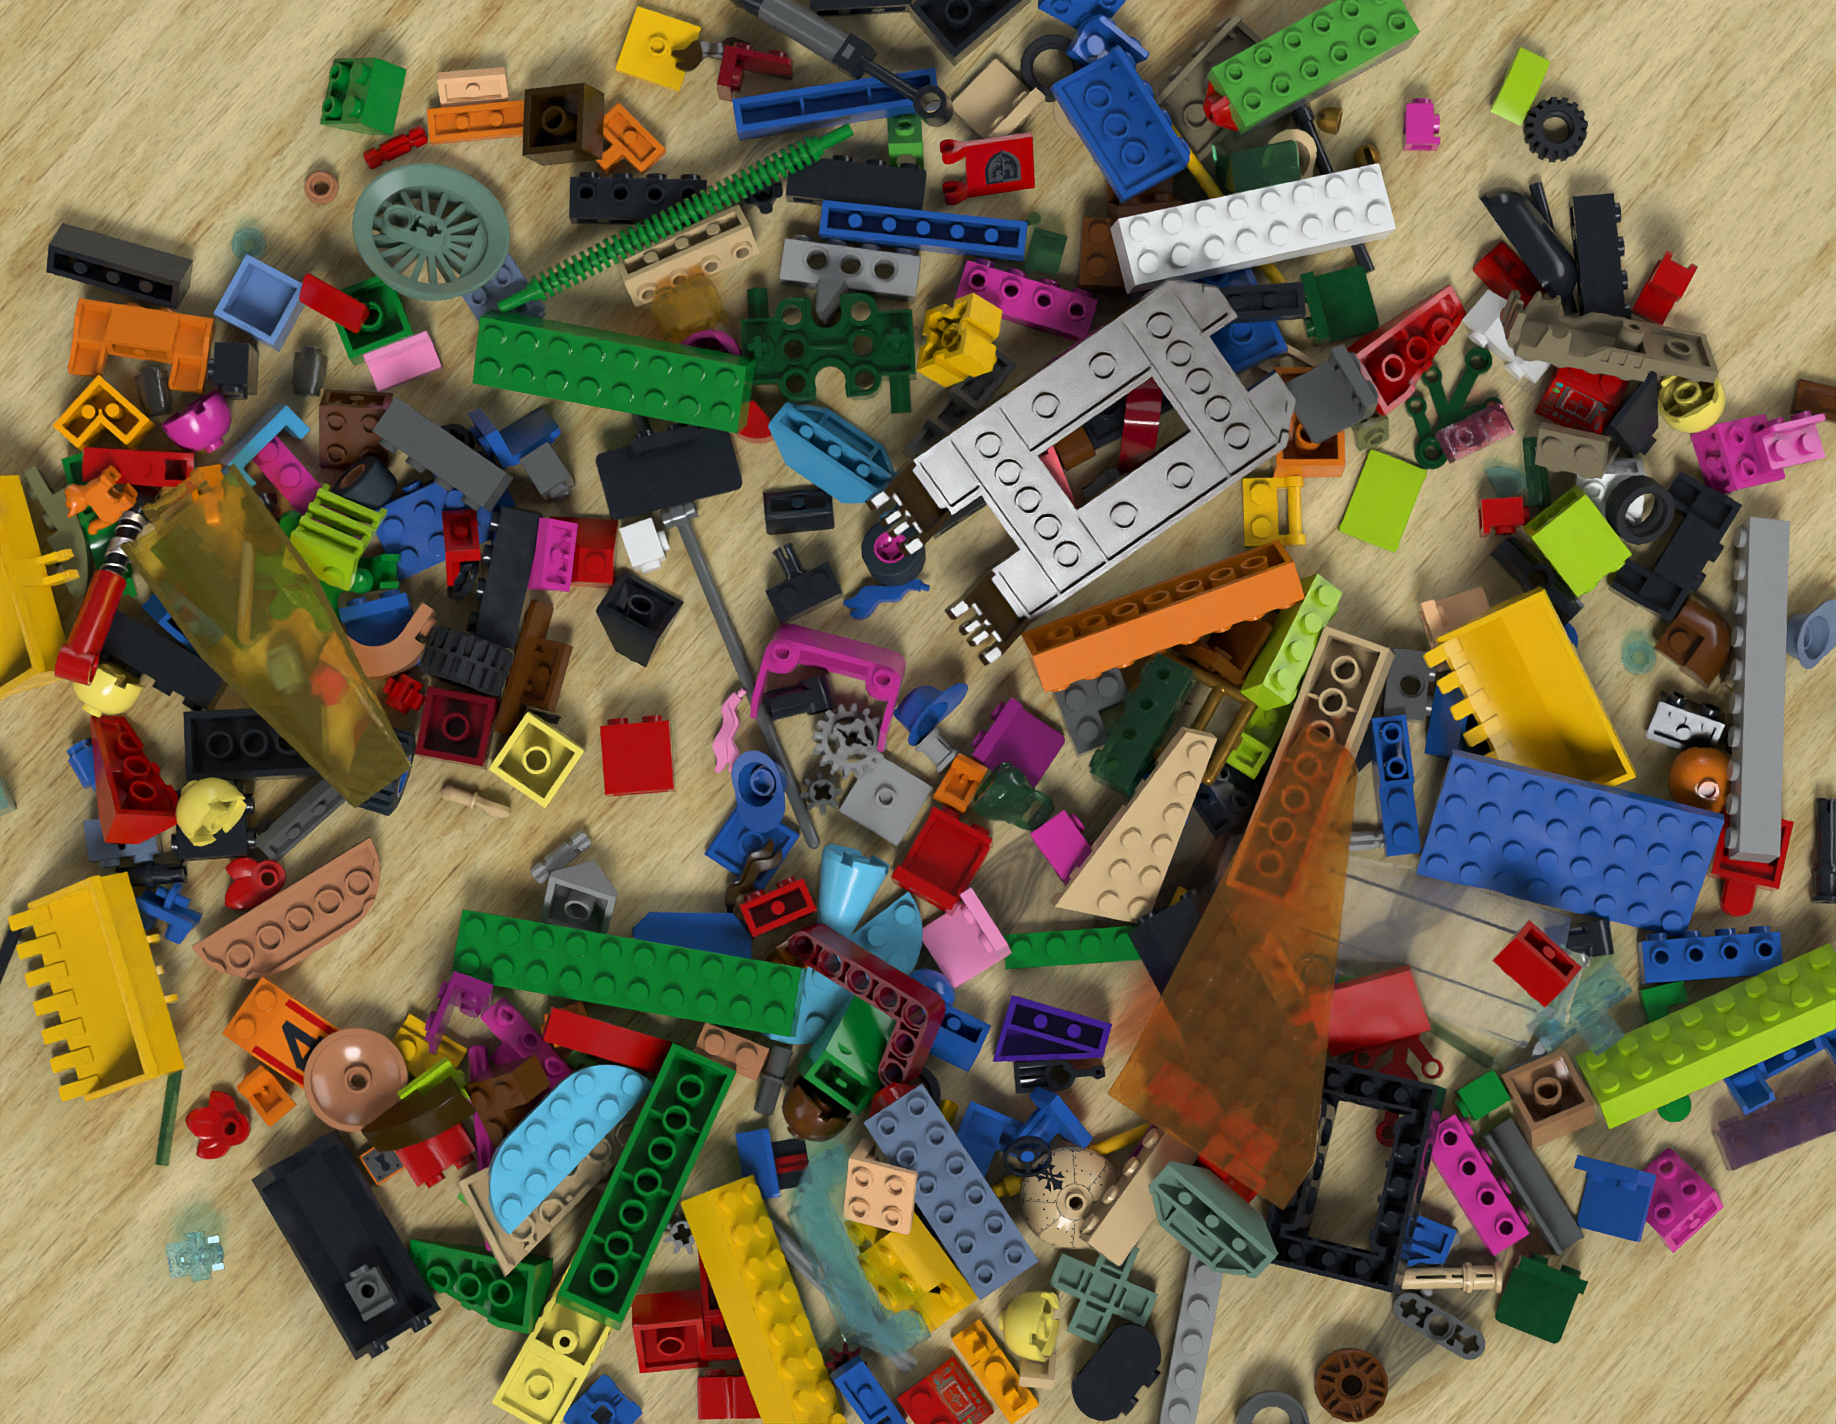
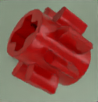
M403 673L400 674L397 680L389 677L382 689L388 695L384 703L405 715L408 714L411 708L419 711L426 699L424 695L420 694L424 685Z

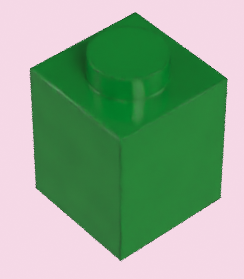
M1488 1070L1455 1090L1454 1092L1458 1098L1453 1100L1462 1117L1466 1118L1469 1116L1471 1121H1476L1510 1101L1511 1098L1495 1071Z

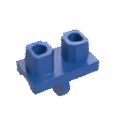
M175 882L170 890L160 885L156 893L146 889L141 897L138 896L136 898L144 929L153 930L158 919L169 923L164 937L176 944L182 943L189 932L200 923L203 914L188 908L191 899L181 895L183 885Z

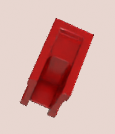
M1668 250L1663 258L1659 259L1631 310V313L1658 325L1664 324L1675 301L1678 302L1682 298L1698 267L1691 263L1688 268H1685L1672 261L1673 253Z

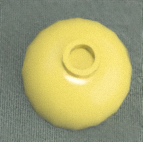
M1667 375L1661 381L1663 387L1658 395V412L1671 428L1684 433H1698L1710 428L1722 416L1726 396L1718 375L1714 383L1704 381L1692 382L1684 377Z
M111 662L109 665L98 664L95 678L90 686L73 682L76 696L84 702L82 709L96 717H101L102 713L110 715L124 713L134 705L145 686L140 684L141 681L137 677Z
M211 777L199 781L193 780L181 790V797L178 800L175 813L177 824L194 846L210 844L216 840L213 834L217 833L221 828L227 833L239 821L246 809V804L243 802L245 797L230 782L220 778Z
M1040 1290L1027 1291L1017 1295L1009 1303L1007 1310L1001 1312L999 1329L1003 1331L1004 1339L1009 1349L1018 1356L1039 1362L1046 1361L1043 1355L1051 1356L1057 1341L1060 1320L1053 1321V1309H1060L1056 1294Z

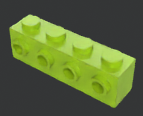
M1318 573L1300 579L1305 599L1297 601L1296 605L1291 608L1280 610L1272 626L1273 629L1262 646L1240 690L1243 695L1264 711L1288 705L1293 701L1298 691L1296 687L1300 678L1308 671L1311 663L1310 658L1318 645L1323 629L1338 611L1339 607L1337 604L1343 593Z

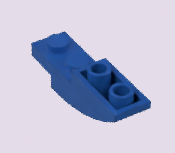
M1406 714L1372 718L1371 746L1378 824L1381 823L1385 857L1421 853L1413 792L1415 781Z

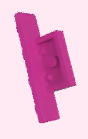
M502 997L481 1015L482 1021L503 1042L489 1057L495 1065L536 1054L551 1085L532 1099L534 1106L557 1083L573 1073L558 1054L545 1041L541 1040L542 1037L505 997Z

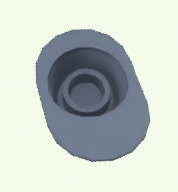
M1835 599L1823 602L1811 613L1795 614L1787 622L1786 653L1792 658L1798 659L1801 666L1805 669H1812L1836 646Z

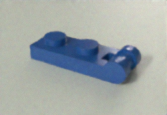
M859 1354L830 1374L837 1387L864 1424H878L886 1416H889V1418L880 1424H908Z

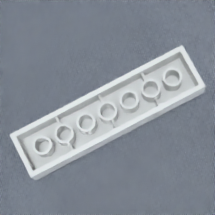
M1379 163L1120 218L1110 230L1126 292L1131 294L1154 289L1168 278L1191 281L1384 239L1396 229L1381 168Z

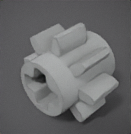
M676 1213L677 1223L674 1225L668 1223L666 1229L671 1230L670 1236L666 1237L663 1242L668 1243L672 1241L676 1245L674 1254H677L681 1247H686L687 1252L691 1255L693 1254L691 1245L695 1242L693 1235L689 1236L690 1242L685 1244L683 1239L677 1240L675 1237V1233L680 1231V1224H684L685 1228H690L687 1220H682L681 1215Z

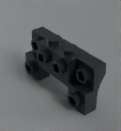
M1683 471L1678 473L1668 489L1675 504L1674 511L1683 516V519L1655 565L1649 571L1627 558L1625 564L1619 569L1607 588L1635 607H1642L1666 623L1672 621L1689 591L1693 590L1696 592L1703 583L1706 574L1702 570L1708 561L1714 563L1722 552L1724 545L1720 541L1742 507V504L1702 484Z

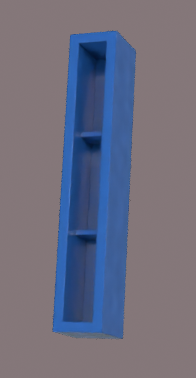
M935 67L895 73V75L918 89L926 85L938 87ZM874 77L732 99L739 141L916 113L913 101ZM940 100L931 101L926 108V112L937 110L940 106Z

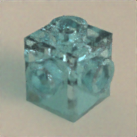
M203 1230L184 1234L185 1241L165 1244L171 1279L190 1276L191 1282L212 1279L211 1272L225 1269L223 1261L224 1250L221 1246L219 1235L205 1237V1231Z

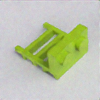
M324 483L322 488H319L314 501L310 502L306 514L300 518L296 530H293L290 535L286 565L298 572L306 573L325 581L331 586L339 587L349 592L355 582L358 561L387 515V509L381 507L379 512L373 511L329 492L331 485ZM321 504L326 505V506H328V507H330V508H333V509H335V510H337V511H340V512H342V513H344V514H347V515H349V516H351V517H354V518H356V519H358V520H361V521H363V522H366V523L370 524V526H367V525H365V524H363V523H360V522H358V521H356V520H353V519H351V518H349V517H346V516H344V515H342V514H339V513H337V512H335V511H332V510H330V509H327V508L321 506ZM312 518H315V519H317V520H320V521H322V522H324V523H327V524H329V525H331V526H334V527H336V528H338V529H341V530H343V531H345V532H348V533H350V534H353V535H355V536H357V537H360V538H362V539L359 540V539L354 538V537H352V536H350V535H347V534H345V533H342V532H340V531H338V530H335V529H333V528H331V527H328V526H326V525H324V524H321V523H319V522H317V521H314V520H312Z

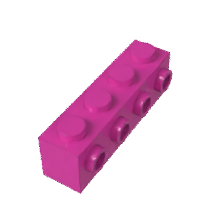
M976 258L975 262L967 260L955 300L975 293L1003 310L1002 320L1075 342L1088 335L1098 303L1097 299L1092 298L1093 294L1079 288H1073V291L1070 292L1060 289V284L1050 279L1041 278L1040 282L1027 279L1028 274L1017 269L1008 268L1007 272L994 269L995 264L984 259Z
M1452 1114L1439 1122L1431 1161L1489 1254L1495 1256L1527 1236L1529 1232L1525 1226L1530 1223L1519 1206L1513 1208L1507 1198L1511 1192L1500 1176L1495 1179L1488 1167L1492 1165V1161L1482 1146L1476 1149L1470 1137L1474 1133L1464 1117L1458 1119L1455 1114Z

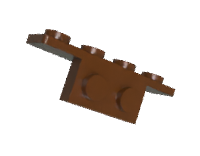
M532 599L529 608L525 612L524 626L520 640L515 647V657L510 675H508L505 682L502 703L496 713L494 731L511 737L523 719L526 706L555 712L573 649L571 645L546 639L554 608L539 600Z

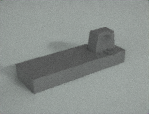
M330 772L277 820L268 816L255 827L258 835L255 843L269 858L278 862L347 800V786Z

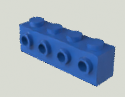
M1770 926L1749 927V934L1736 935L1735 928L1714 930L1715 936L1701 937V931L1680 932V939L1668 940L1666 933L1645 935L1646 941L1637 943L1640 984L1756 976L1783 964L1780 931L1770 932Z

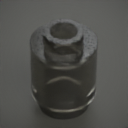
M302 346L301 352H294L290 385H293V394L320 397L321 389L325 387L328 356L322 355L321 348Z
M159 365L140 368V374L134 377L140 409L145 411V415L148 418L172 413L174 398L172 390L168 385V371L160 370Z

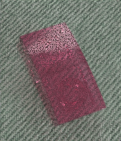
M1501 402L1472 414L1464 420L1439 430L1435 433V436L1449 464H1452L1514 434L1515 430Z

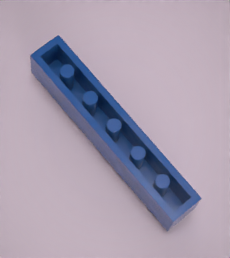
M823 200L819 235L821 240L824 241L835 239L852 244H873L880 247L1024 262L1028 222Z

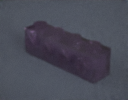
M1831 1078L1815 1084L1816 1091L1805 1096L1802 1090L1782 1097L1784 1104L1771 1108L1770 1103L1751 1112L1752 1116L1740 1121L1737 1115L1719 1121L1718 1125L1720 1128L1711 1131L1726 1171L1736 1170L1836 1131L1835 1079Z

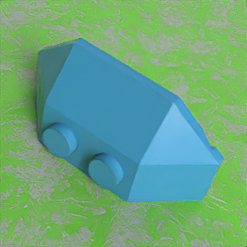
M786 402L768 425L785 464L841 503H865V500L870 495L879 490L895 474L892 462L884 446L828 408L796 405L793 402Z

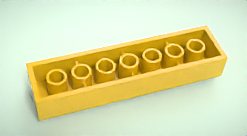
M754 1175L681 1201V1206L763 1424H847Z

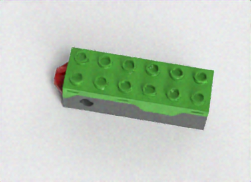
M1336 0L1211 68L1202 83L1206 90L1203 102L1204 113L1213 125L1229 129L1237 142L1409 48L1420 31L1401 0Z

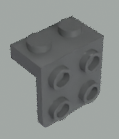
M1344 344L1331 350L1327 362L1285 383L1296 399L1294 413L1310 440L1315 444H1319L1372 416L1378 404L1377 399L1379 395L1377 389L1370 380L1365 381L1359 371L1361 370V364L1357 356L1352 351L1348 353Z

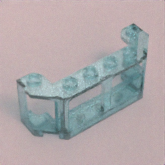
M842 1143L810 1158L808 1165L804 1167L787 1216L844 1341L873 1350L885 1357L893 1358L923 1344L931 1337V1334L923 1317L914 1310H902L887 1318H884L828 1196L835 1192L833 1186L847 1179L849 1156Z

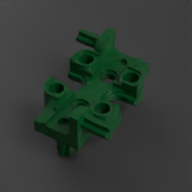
M767 288L747 289L749 319H740L742 356L756 358L752 386L777 385L782 396L787 401L795 404L812 403V401L816 400V376L822 369L833 367L840 370L845 376L847 398H852L853 401L872 399L880 392L882 380L889 381L891 414L912 413L910 381L917 380L912 309L878 311L876 302L867 294L841 295V319L833 327L821 328L812 320L810 297H791L782 300L775 309V317L769 318ZM860 304L866 305L871 310L869 317L863 321H857L851 316L853 308ZM792 308L799 310L802 313V319L799 323L788 325L783 321V315L787 310ZM861 336L868 337L873 343L872 350L866 355L857 354L853 350V342L856 338ZM796 340L804 346V353L798 359H790L785 355L784 348L789 341ZM866 372L873 375L875 381L872 387L869 389L857 387L855 379L860 373ZM796 376L806 381L804 390L797 394L787 389L788 381Z

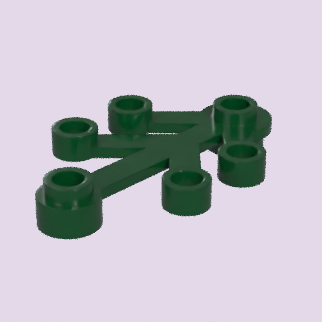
M1474 347L1468 351L1464 358L1466 371L1449 404L1441 384V371L1434 366H1431L1428 372H1434L1437 375L1438 379L1435 383H1429L1426 380L1425 374L1427 372L1422 374L1420 378L1421 383L1429 390L1439 423L1434 433H1432L1425 415L1427 409L1426 401L1419 396H1414L1408 400L1405 411L1408 416L1413 418L1420 439L1415 446L1414 456L1421 467L1429 470L1438 469L1445 464L1449 454L1470 447L1480 449L1487 443L1488 434L1480 427L1471 429L1465 436L1446 440L1451 428L1485 417L1496 419L1503 411V403L1496 397H1490L1483 404L1461 410L1477 377L1487 373L1492 365V355L1487 349ZM1474 357L1481 358L1483 367L1474 368L1471 364V359ZM1412 402H1419L1422 405L1420 413L1411 411L1410 404ZM1493 402L1497 404L1498 412L1496 414H1491L1487 411L1486 405ZM1477 432L1483 436L1481 444L1472 442L1471 435ZM1428 447L1435 448L1437 457L1434 459L1428 458L1425 455V449Z

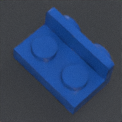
M1102 14L1082 21L1065 52L1083 68L1109 54L1111 49L1117 45L1124 52L1128 51L1131 54L1136 65L1147 60L1149 52L1141 47V43L1136 38L1125 34L1116 26L1114 20Z

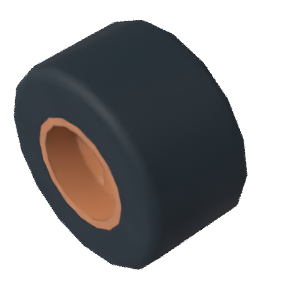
M367 456L353 464L343 473L333 486L331 493L376 511L395 490L397 479L376 456ZM347 515L349 518L359 521L358 519Z

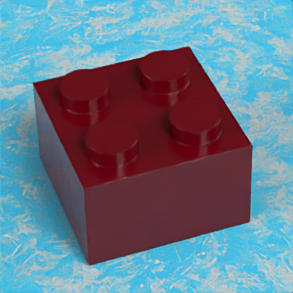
M428 686L415 755L420 758L487 770L496 724L495 718L500 702L494 698Z

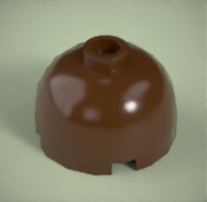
M803 1075L797 1076L784 1095L782 1112L786 1123L789 1125L787 1129L798 1140L803 1141L806 1139L812 1142L828 1141L839 1135L851 1122L852 1118H847L851 1113L850 1110L805 1079Z

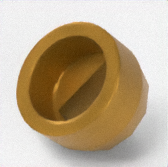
M1333 106L1321 109L1318 115L1324 119L1316 120L1317 127L1325 133L1337 135L1342 121L1343 109Z
M1361 145L1354 152L1353 165L1355 168L1368 166L1363 150H1368L1373 164L1380 163V153L1372 145Z

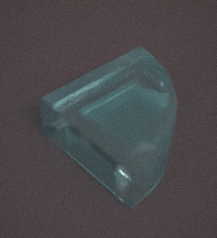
M1496 466L1484 471L1498 498H1508L1532 485L1524 474L1508 467Z

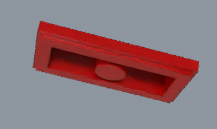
M1503 241L1487 253L1473 268V272L1493 293L1508 300L1511 290L1520 291L1519 295L1521 296L1519 300L1523 301V310H1525L1537 291H1540L1542 296L1547 293L1531 270Z
M306 273L299 295L300 302L348 330L358 333L370 314L367 306L310 273Z

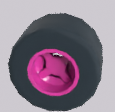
M898 519L885 527L880 522L873 525L865 534L861 544L862 558L871 576L880 583L889 586L904 585L914 580L922 571L926 561L924 546L907 557L899 550V545L904 540L911 538L917 533L914 527H908L896 538H891L888 535L887 530L900 521Z

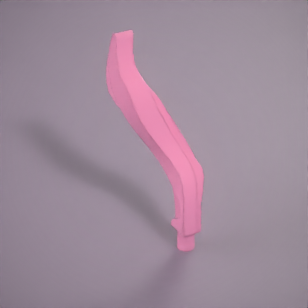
M743 687L738 692H733L721 708L723 725L713 742V751L717 758L715 767L717 773L722 772L727 763H730L728 770L732 772L734 762L741 755L734 742V737L741 725L737 706L743 700L742 697L747 693Z

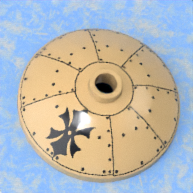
M1079 1146L1059 1147L1051 1150L1052 1162L1046 1171L1034 1177L1023 1178L1019 1195L1020 1209L1029 1229L1044 1243L1063 1250L1083 1249L1089 1247L1088 1244L1078 1238L1083 1232L1081 1230L1083 1222L1090 1214H1096L1103 1204L1101 1199L1110 1186H1116L1120 1178L1109 1161L1099 1153ZM1048 1152L1040 1156L1030 1166L1031 1170L1038 1168L1046 1161ZM1080 1197L1081 1203L1078 1207L1072 1208L1069 1206L1071 1198Z

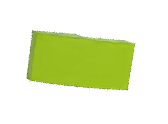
M1520 46L1504 75L1505 80L1490 107V112L1521 126L1537 95L1551 61Z

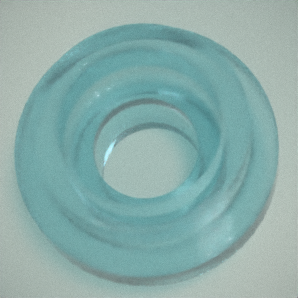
M242 228L233 236L232 250L241 260L244 259L246 254L259 259L266 250L265 237L255 228ZM247 240H254L255 247L247 251L244 249V243Z
M1645 641L1631 642L1622 652V664L1631 674H1647L1656 664V652ZM1635 652H1640L1644 655L1645 660L1643 664L1639 665L1633 661V654Z

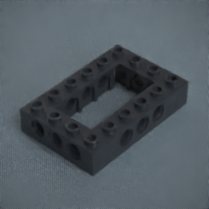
M1306 1056L1313 1070L1300 1078L1266 1222L1278 1255L1272 1260L1271 1264L1401 1294L1447 1089L1438 1085ZM1339 1101L1405 1115L1396 1121L1392 1133L1396 1135L1390 1161L1385 1163V1168H1388L1382 1196L1378 1195L1377 1202L1380 1203L1374 1230L1370 1229L1369 1244L1374 1252L1308 1236Z

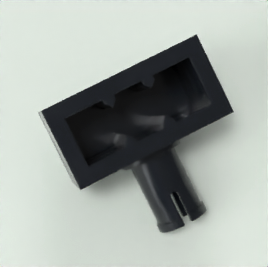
M793 543L783 545L789 559L785 558L781 547L772 552L786 579L783 580V583L765 591L780 625L790 623L843 597L841 588L828 561L811 570H804L793 547Z

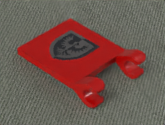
M1031 132L967 142L945 139L940 142L939 147L944 164H954L965 157L966 183L951 180L944 182L942 185L945 203L949 206L957 205L967 198L1035 188L1033 136Z

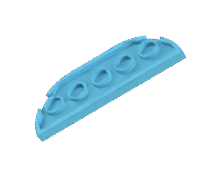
M909 891L849 938V940L908 976L918 960L923 936L921 916ZM809 967L807 968L796 1037L760 1033L772 1040L787 1044L804 1045L815 1043L852 993Z
M596 1065L579 1069L557 1083L507 1134L497 1147L488 1171L489 1204L497 1223L506 1234L510 1235L653 1087V1084L647 1078L631 1069L617 1065Z

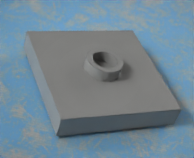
M883 758L881 763L874 762L875 769L872 773L867 772L865 769L863 770L862 777L857 779L840 807L839 812L898 847L933 787Z

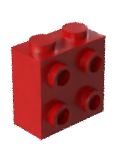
M662 715L643 716L642 723L628 724V718H614L607 720L608 725L600 726L604 789L607 797L676 792L671 723L669 720L663 721Z

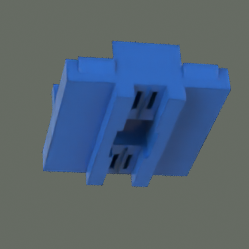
M603 1374L568 1409L563 1421L566 1424H600L592 1414L602 1404L613 1414L604 1424H633L643 1412L634 1401L620 1390L608 1375ZM617 1394H619V1396L612 1402V1399Z

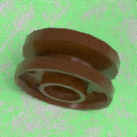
M1341 1348L1328 1354L1319 1364L1314 1377L1315 1394L1320 1405L1332 1417L1345 1422H1360L1374 1416L1384 1405L1388 1394V1376L1382 1364L1372 1354L1357 1348ZM1348 1375H1355L1360 1380V1389L1355 1394L1348 1395L1342 1390L1341 1383Z

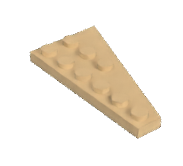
M1186 727L1180 728L1157 759L1158 765L1146 780L1142 779L1135 788L1137 793L1127 806L1122 805L1091 846L1092 852L1081 867L1076 866L1069 875L1071 878L1069 883L1061 893L1057 891L1050 900L1055 907L1138 924L1137 920L1140 917L1152 912L1216 744L1217 738L1212 733Z
M647 1094L510 1235L506 1234L499 1226L489 1204V1167L457 1183L505 1277L619 1161L648 1098Z

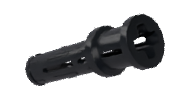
M1818 798L1815 799L1816 863L1810 867V873L1814 875V895L1810 896V902L1816 904H1836V799Z

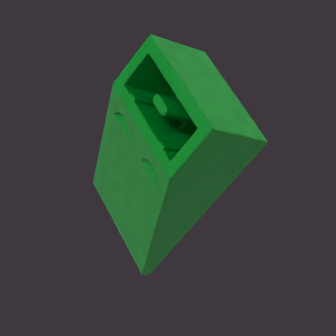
M852 993L797 1065V1068L805 1079L859 1116L882 1084L878 1069L897 1021Z

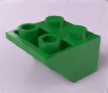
M376 57L334 59L333 66L329 72L326 98L322 104L320 124L372 136L393 135L407 69Z

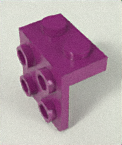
M1011 697L1007 704L1000 701L990 716L995 722L988 732L981 729L972 742L971 747L975 749L972 757L1022 792L1031 793L1065 744V738L1022 708L1023 705Z

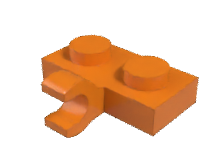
M619 102L604 116L603 138L612 146L602 153V160H596V162L598 163L597 166L607 176L619 165L623 158L643 176L667 153L666 149Z

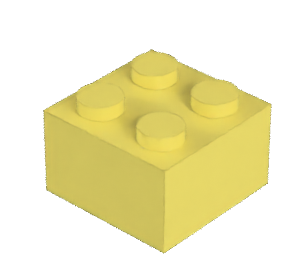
M528 711L488 770L544 808H547L587 749L531 711Z

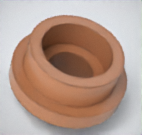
M323 170L311 173L304 184L307 198L318 205L332 202L339 190L336 178L331 173ZM320 183L328 185L327 191L323 194L316 192V187Z

